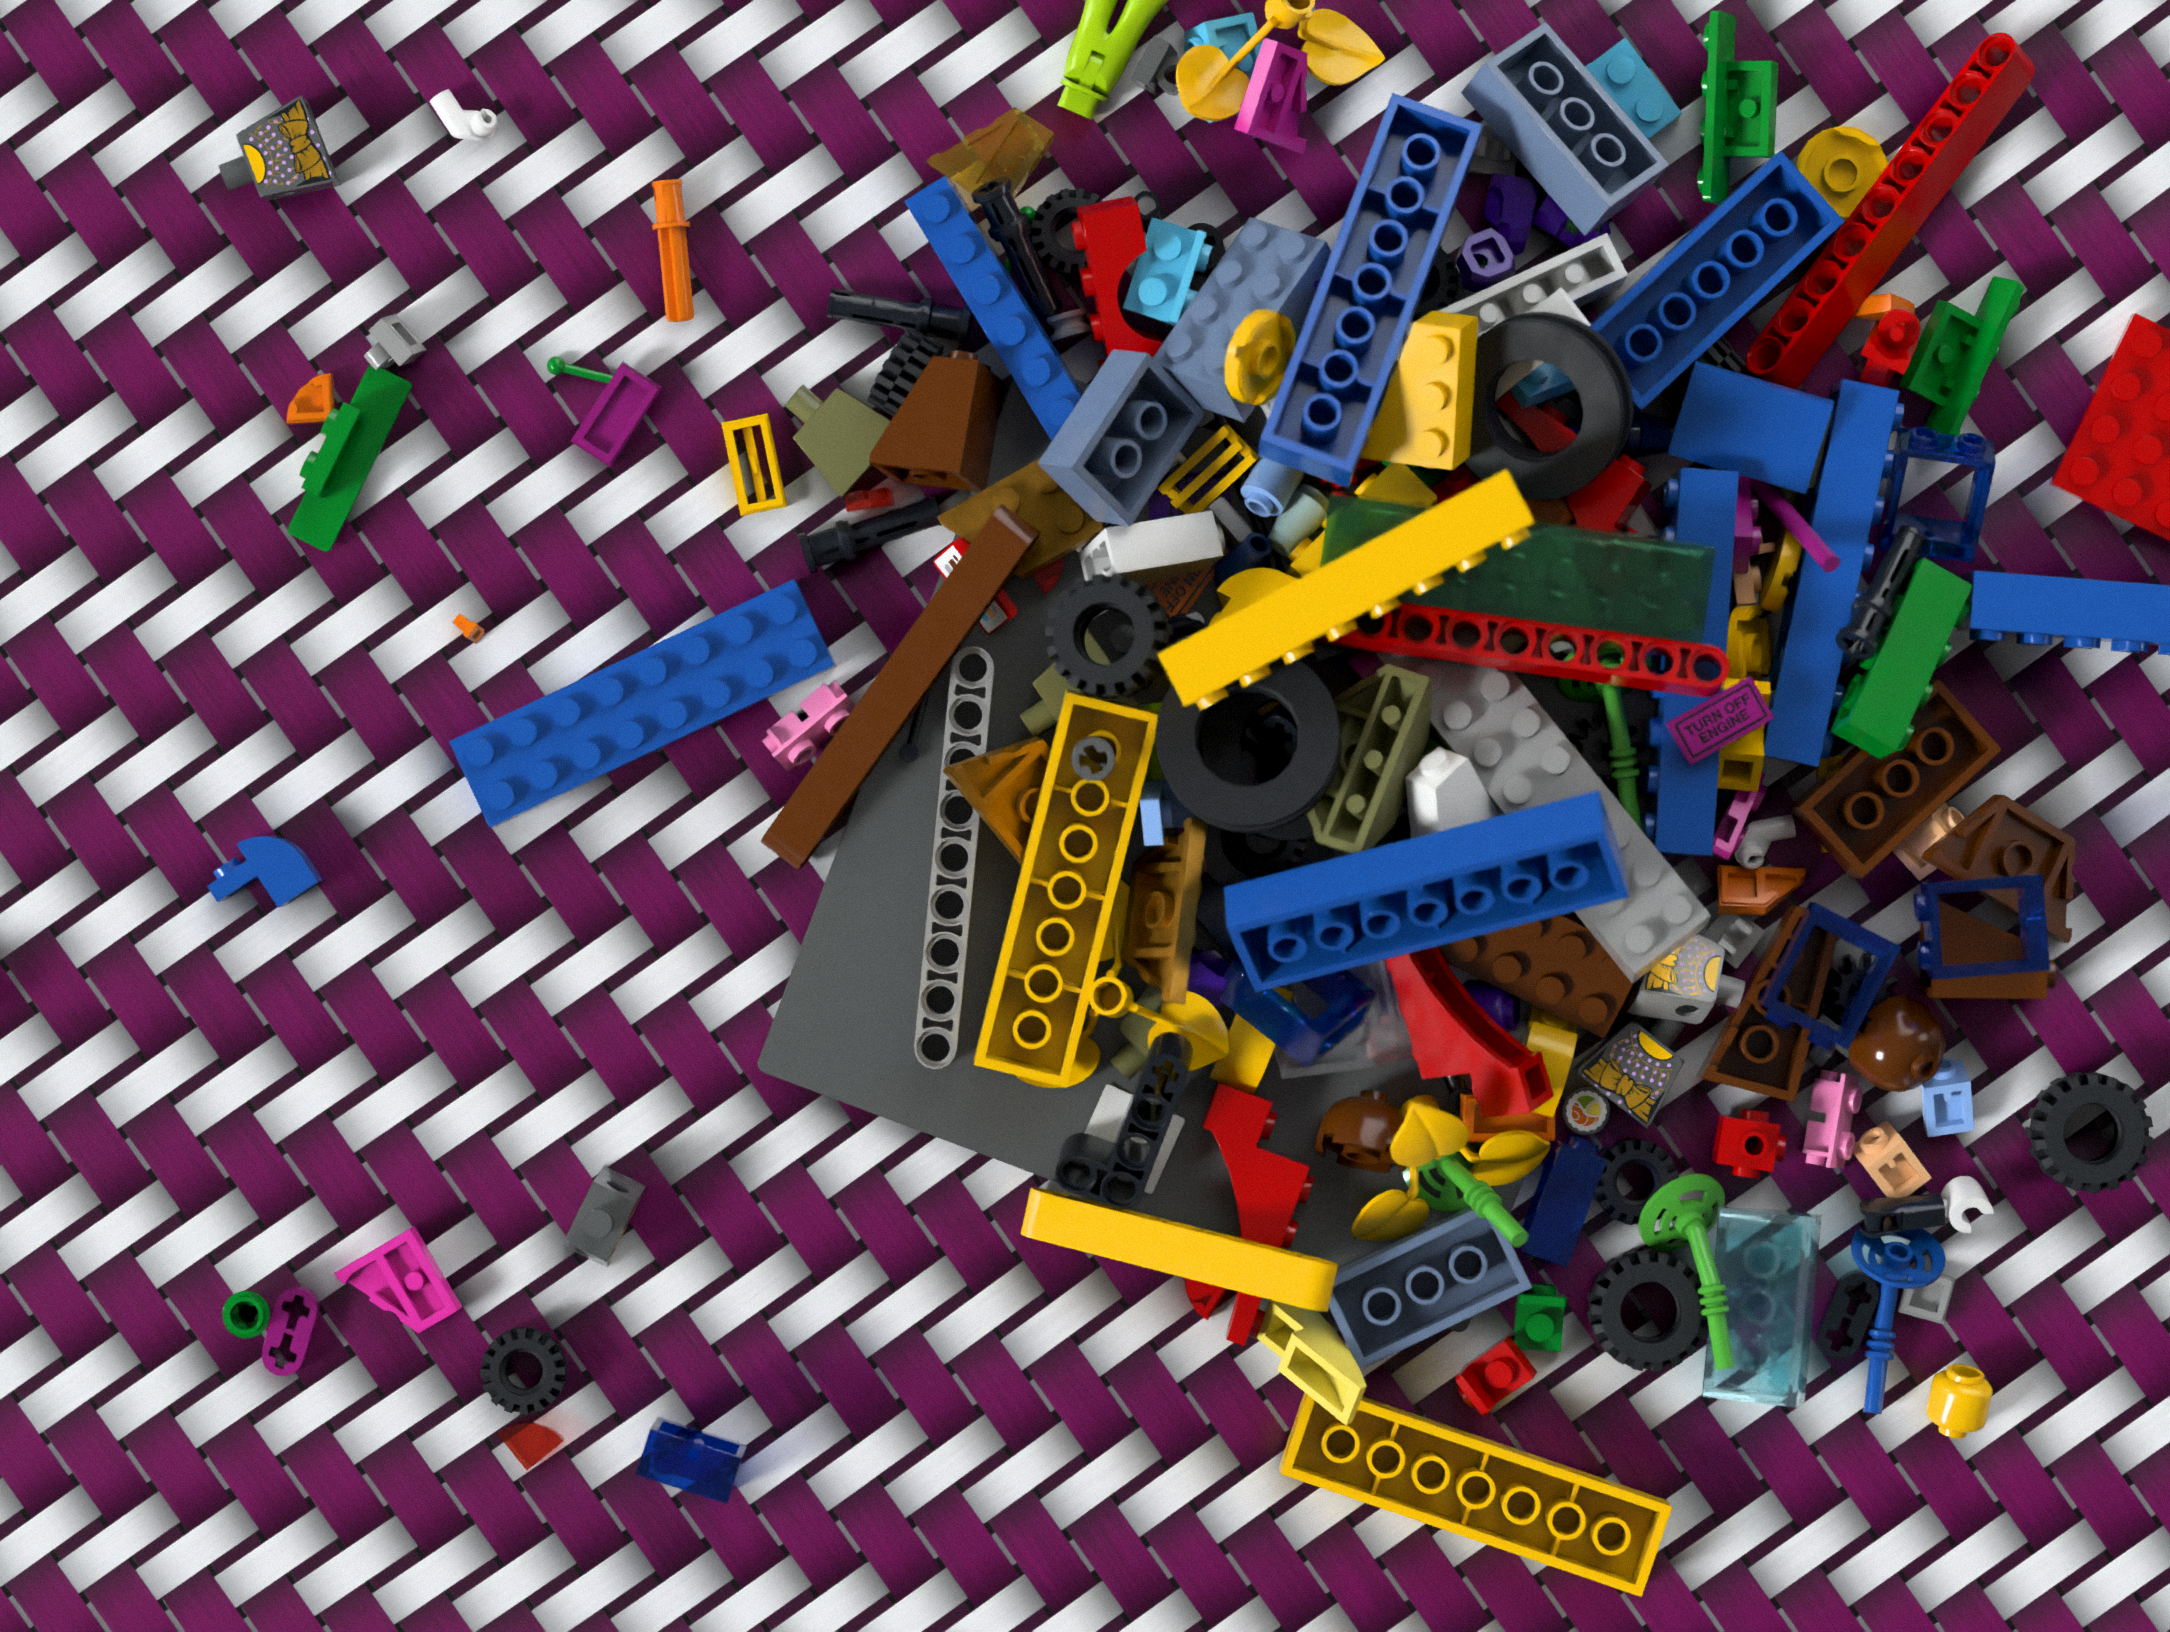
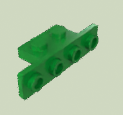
M1723 11L1710 12V20L1706 24L1703 34L1704 46L1708 51V67L1704 71L1701 81L1702 94L1706 99V114L1699 128L1700 141L1704 146V160L1697 176L1698 189L1702 194V200L1715 205H1719L1728 197L1730 158H1771L1775 155L1778 85L1777 62L1734 61L1736 18L1734 15Z
M1994 276L1989 283L1975 316L1950 302L1937 301L1917 344L1911 362L1898 385L1933 404L1915 444L1916 449L1945 458L1958 441L1963 421L1970 406L1976 401L1980 393V384L1991 361L1995 359L1999 352L2000 341L2010 319L2018 311L2020 298L2025 289V285L2022 283Z
M370 364L350 404L348 405L343 402L340 410L331 409L321 429V434L325 435L326 438L318 453L314 451L309 453L299 476L305 478L301 488L306 490V493L287 529L290 535L324 552L332 550L412 389V384L409 381L382 368L375 370Z

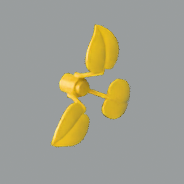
M1267 0L1265 14L1268 21L1229 61L1226 55L1217 47L1212 45H1196L1183 54L1176 68V83L1181 103L1188 113L1206 121L1228 119L1240 111V106L1250 82L1249 77L1235 67L1274 27L1290 29L1298 22L1297 34L1301 39L1306 40L1301 51L1307 53V70L1316 79L1325 84L1344 85L1350 83L1379 66L1385 60V57L1373 40L1344 15L1330 9L1311 11L1316 0Z
M1121 878L1119 879L1099 962L1114 958V964L1106 972V977L1096 980L1089 990L1088 996L1092 1008L1089 1010L1090 1017L1087 1026L1084 1029L1082 1027L1068 1087L1080 1084L1088 1079L1100 1063V1048L1088 1036L1095 1031L1101 1014L1110 1018H1119L1132 1011L1157 1022L1148 1034L1149 1049L1155 1037L1162 1033L1175 1032L1183 1035L1191 1043L1193 1049L1189 1071H1195L1222 1060L1230 1052V1038L1222 1016L1201 995L1187 991L1185 1004L1163 1001L1161 1014L1134 1003L1131 988L1125 982L1117 979V975L1123 966L1121 955L1130 886ZM1165 1061L1163 1067L1170 1070L1172 1062ZM1016 1076L1026 1083L1043 1088H1065Z
M1431 1095L1415 1096L1406 1101L1400 1109L1406 1118L1393 1138L1390 1147L1393 1160L1399 1165L1409 1167L1410 1187L1406 1193L1398 1189L1385 1191L1368 1202L1352 1224L1351 1236L1363 1241H1389L1405 1237L1416 1231L1425 1222L1429 1214V1206L1426 1200L1416 1198L1419 1194L1418 1166H1423L1433 1159L1440 1160L1444 1155L1460 1151L1467 1161L1475 1163L1470 1173L1477 1180H1483L1489 1186H1500L1515 1182L1533 1171L1545 1158L1551 1144L1532 1132L1513 1130L1502 1132L1490 1138L1481 1146L1479 1153L1473 1152L1466 1146L1470 1133L1463 1121L1441 1111L1435 1097Z

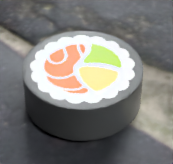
M1579 1087L1566 1095L1562 1103L1561 1113L1565 1124L1571 1130L1582 1135H1590L1600 1131L1607 1124L1610 1116V1107L1606 1097L1598 1090L1591 1087Z

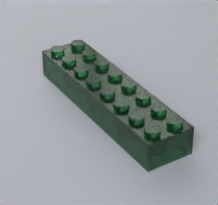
M1331 491L1320 568L1438 505ZM1534 519L1536 524L1527 528L1531 534V537L1506 550L1501 543L1486 549L1484 552L1488 560L1463 573H1460L1457 565L1441 573L1445 581L1444 583L1421 595H1416L1414 589H1411L1397 596L1399 601L1403 603L1702 644L1716 546L1713 543Z

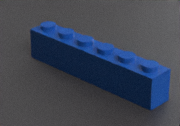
M943 176L904 202L1051 441H1053L1084 393L950 177Z

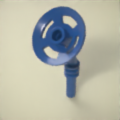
M1860 1227L1852 1239L1851 1253L1856 1264L1868 1276L1881 1282L1873 1329L1868 1330V1335L1872 1339L1867 1340L1866 1344L1871 1348V1350L1865 1353V1356L1870 1358L1863 1412L1882 1414L1888 1361L1893 1360V1354L1889 1350L1895 1347V1344L1890 1341L1896 1338V1333L1892 1331L1899 1288L1914 1289L1928 1286L1941 1276L1945 1267L1946 1258L1941 1244L1923 1228L1890 1234V1236L1910 1240L1908 1245L1902 1242L1883 1243L1881 1237H1865L1860 1233ZM1864 1244L1870 1248L1868 1252L1869 1264L1863 1256L1862 1248ZM1925 1252L1931 1262V1270L1929 1272L1923 1271L1925 1261L1922 1254ZM1876 1254L1882 1258L1880 1264L1876 1261ZM1911 1259L1914 1260L1916 1269L1909 1268Z

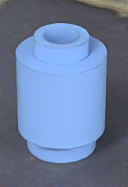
M1260 456L1241 488V495L1245 500L1246 507L1261 517L1281 515L1303 479L1304 473Z

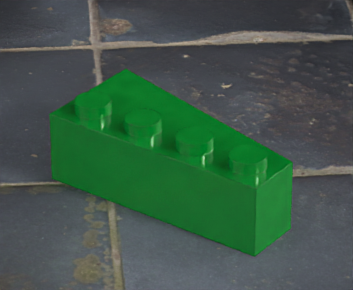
M1922 558L1912 564L1892 604L1894 618L1888 627L1882 629L1876 641L1878 645L1876 654L1868 660H1857L1858 666L1863 668L1864 671L1862 675L1856 674L1849 682L1831 729L1832 733L1879 759L1897 750L1901 751L1904 749L1914 731V726L1910 724L1916 709L1920 710L1931 695L1933 685L1928 682L1935 668L1938 669L1943 665L1951 651L1952 644L1947 642L1953 628L1960 626L1968 614L1970 602L1966 601L1971 591L1972 584L1926 558Z

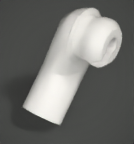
M450 89L440 92L429 101L453 137L483 141L494 135L498 120L491 110L482 109L481 111L462 109Z
M1788 814L1750 822L1745 828L1747 829L1745 836L1735 853L1736 861L1748 870L1759 868L1764 862L1763 857L1772 841L1796 837L1792 815Z

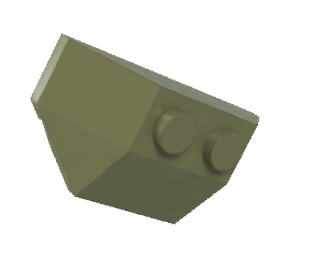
M1387 663L1379 668L1377 673L1359 681L1333 698L1341 731L1340 761L1327 792L1307 812L1315 839L1319 844L1348 854H1354L1372 849L1394 826L1407 794L1405 778L1418 766L1429 739L1433 680L1430 677Z

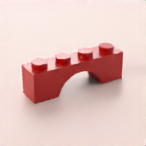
M1133 196L1076 207L1079 221L1071 222L1076 250H1085L1088 266L1080 269V276L1084 294L1086 297L1093 295L1096 313L1089 315V323L1094 343L1102 341L1105 359L1097 361L1098 370H1100L1113 349L1148 353L1153 358L1164 343L1158 333L1141 330L1127 322L1121 315L1117 298L1119 282L1125 269L1136 257L1147 251L1137 201Z

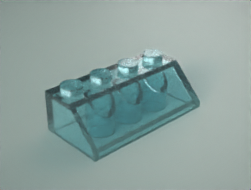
M1719 1207L1714 1261L1720 1283L1726 1285L1727 1289L1722 1294L1728 1296V1301L1724 1302V1305L1730 1308V1311L1726 1313L1734 1368L1715 1369L1708 1326L1702 1397L1787 1407H1798L1805 1403L1822 1215L1771 1209Z

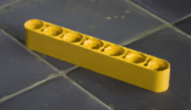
M1036 1187L1030 1188L1021 1229V1235L1032 1239L1322 1312H1328L1339 1265L1326 1259L1128 1209L1113 1208L1093 1200Z

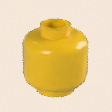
M1951 1364L1947 1367V1370L1940 1371L1934 1375L1926 1414L1933 1423L1939 1426L1938 1431L1941 1434L1952 1438H1965L1967 1433L1976 1432L1984 1428L1993 1388L1984 1379V1373L1979 1369L1962 1364Z

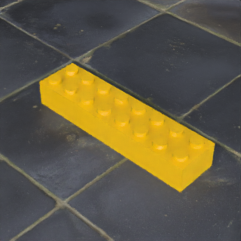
M1505 470L1162 651L1158 656L1184 706L1196 703L1200 710L1205 709L1228 697L1229 694L1225 687L1240 680L1242 686L1245 687L1272 674L1268 666L1270 663L1283 657L1286 664H1290L1312 653L1315 649L1311 642L1326 634L1329 641H1334L1357 629L1358 626L1354 619L1370 611L1374 619L1399 607L1402 604L1397 596L1411 589H1414L1416 595H1421L1445 582L1441 573L1457 565L1460 573H1463L1488 560L1484 552L1486 549L1501 543L1506 550L1531 537V534L1527 528L1536 524L1511 474L1508 470Z
M1065 690L974 1056V1065L1065 1088L1068 1087L1089 1003V990L1094 983L1156 735L1158 711L1078 691ZM1090 736L1105 739L1111 745L1115 755V764L1112 771L1105 778L1098 781H1089L1081 778L1075 772L1072 765L1071 754L1074 746L1081 739ZM1095 745L1085 747L1083 750L1086 752V755H1079L1080 765H1089L1091 772L1101 770L1103 767L1100 765V762H1107L1106 752H1097Z
M1304 1392L1278 1467L1282 1475L1640 1597L1643 1595L1672 1510L1671 1504L1666 1499L1362 1396L1353 1422L1345 1425Z

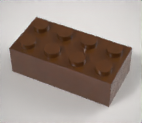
M1939 679L1929 680L1928 683L1933 685L1931 695L1920 710L1916 709L1910 722L1914 726V731L1903 750H1897L1879 759L1855 746L1789 807L1790 811L1851 878H1863L2002 750Z
M1574 911L1437 946L1448 964L1604 1039L1633 985Z

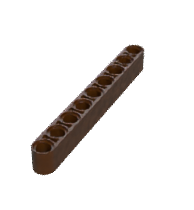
M1003 503L994 511L761 839L762 844L797 870H800L807 863L1031 550L1041 531Z

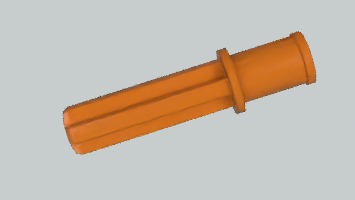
M682 179L652 182L657 224L652 225V229L658 231L666 319L669 322H684L692 320L694 317L686 227H690V222L685 221Z

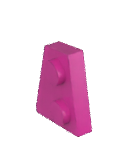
M1264 38L1259 55L1255 61V67L1244 100L1240 106L1239 115L1234 127L1235 130L1304 154L1306 139L1298 137V112L1303 113L1307 111V93L1305 91V79L1307 77L1306 52Z
M1761 772L1758 792L1731 790L1714 825L1712 856L1718 859L1729 860L1730 855H1734L1738 850L1747 830L1743 828L1750 810L1756 812L1767 791V786L1762 784L1765 773Z
M415 1226L334 1273L339 1281L344 1284L349 1282L371 1297L369 1301L384 1311L395 1313L402 1323L417 1333L424 1331L462 1308L461 1303Z

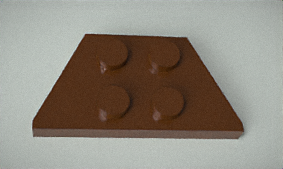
M1994 794L1924 851L1921 858L2057 942H2070L2072 928H2066L2067 899H2073L2074 880L2071 869L2075 862L2076 839L2007 796Z

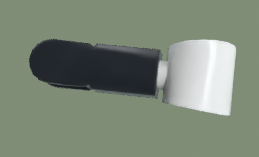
M1959 1176L1949 1181L1941 1194L1938 1192L1900 1198H1868L1861 1201L1860 1212L1865 1215V1221L1860 1224V1233L1865 1237L1879 1238L1901 1231L1944 1226L1945 1218L1949 1219L1956 1230L1962 1233H1971V1224L1964 1213L1966 1209L1978 1208L1984 1215L1994 1214L1991 1203L1977 1180L1970 1176Z

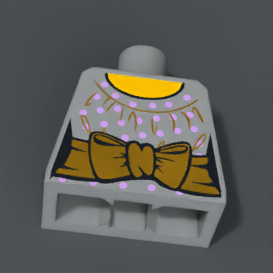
M1696 934L1633 983L1627 1012L1634 1015L1692 1024L1702 1023L1715 1002L1737 1008L1744 993L1745 981L1721 974L1725 955L1724 948L1716 942Z

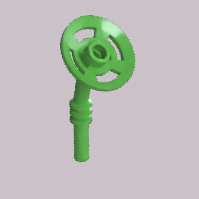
M1605 648L1597 656L1617 653L1618 651L1613 648ZM1575 650L1570 652L1563 661L1572 659L1575 655ZM1621 656L1620 660L1602 658L1599 659V662L1605 667L1615 668L1622 664L1623 657ZM1651 656L1645 660V665L1649 671L1651 669ZM1557 677L1559 686L1567 697L1583 703L1604 702L1612 749L1608 751V756L1614 758L1609 764L1611 768H1615L1611 772V778L1617 781L1619 803L1642 830L1635 776L1639 775V769L1634 768V765L1638 764V759L1632 757L1637 751L1636 747L1631 746L1622 697L1635 688L1595 682L1594 684L1587 685V681L1578 680L1580 687L1573 688L1572 679Z
M1467 1142L1466 1146L1475 1152L1473 1147ZM1478 1142V1144L1480 1145V1147L1485 1143V1142ZM1456 1152L1444 1155L1440 1160L1433 1159L1423 1166H1418V1171H1422L1429 1185L1441 1191L1440 1197L1437 1198L1429 1194L1419 1183V1194L1416 1198L1426 1200L1429 1207L1440 1211H1458L1470 1206L1480 1218L1488 1219L1514 1247L1522 1246L1527 1241L1528 1233L1503 1208L1500 1196L1485 1181L1477 1180L1470 1173L1475 1163H1470L1467 1160L1464 1161L1462 1156ZM1407 1167L1405 1171H1402L1406 1185L1409 1188L1410 1171L1409 1167ZM1436 1168V1171L1445 1178L1444 1185L1438 1183L1432 1177L1430 1169ZM1456 1187L1464 1193V1197L1457 1198Z
M1689 1174L1670 1181L1651 1196L1641 1211L1638 1231L1646 1245L1657 1251H1675L1689 1245L1691 1246L1702 1285L1698 1289V1294L1704 1297L1699 1301L1700 1305L1705 1306L1701 1313L1703 1316H1707L1715 1369L1734 1368L1726 1313L1730 1311V1308L1724 1305V1302L1728 1301V1296L1722 1294L1727 1289L1726 1285L1720 1283L1707 1233L1714 1227L1723 1212L1725 1194L1721 1185L1713 1177L1706 1174ZM1691 1191H1705L1701 1200L1689 1199L1680 1201L1678 1197ZM1663 1209H1666L1660 1219V1231L1654 1232L1655 1223L1659 1214ZM1671 1239H1677V1240L1685 1239V1240L1679 1241V1242L1667 1243V1242H1669Z

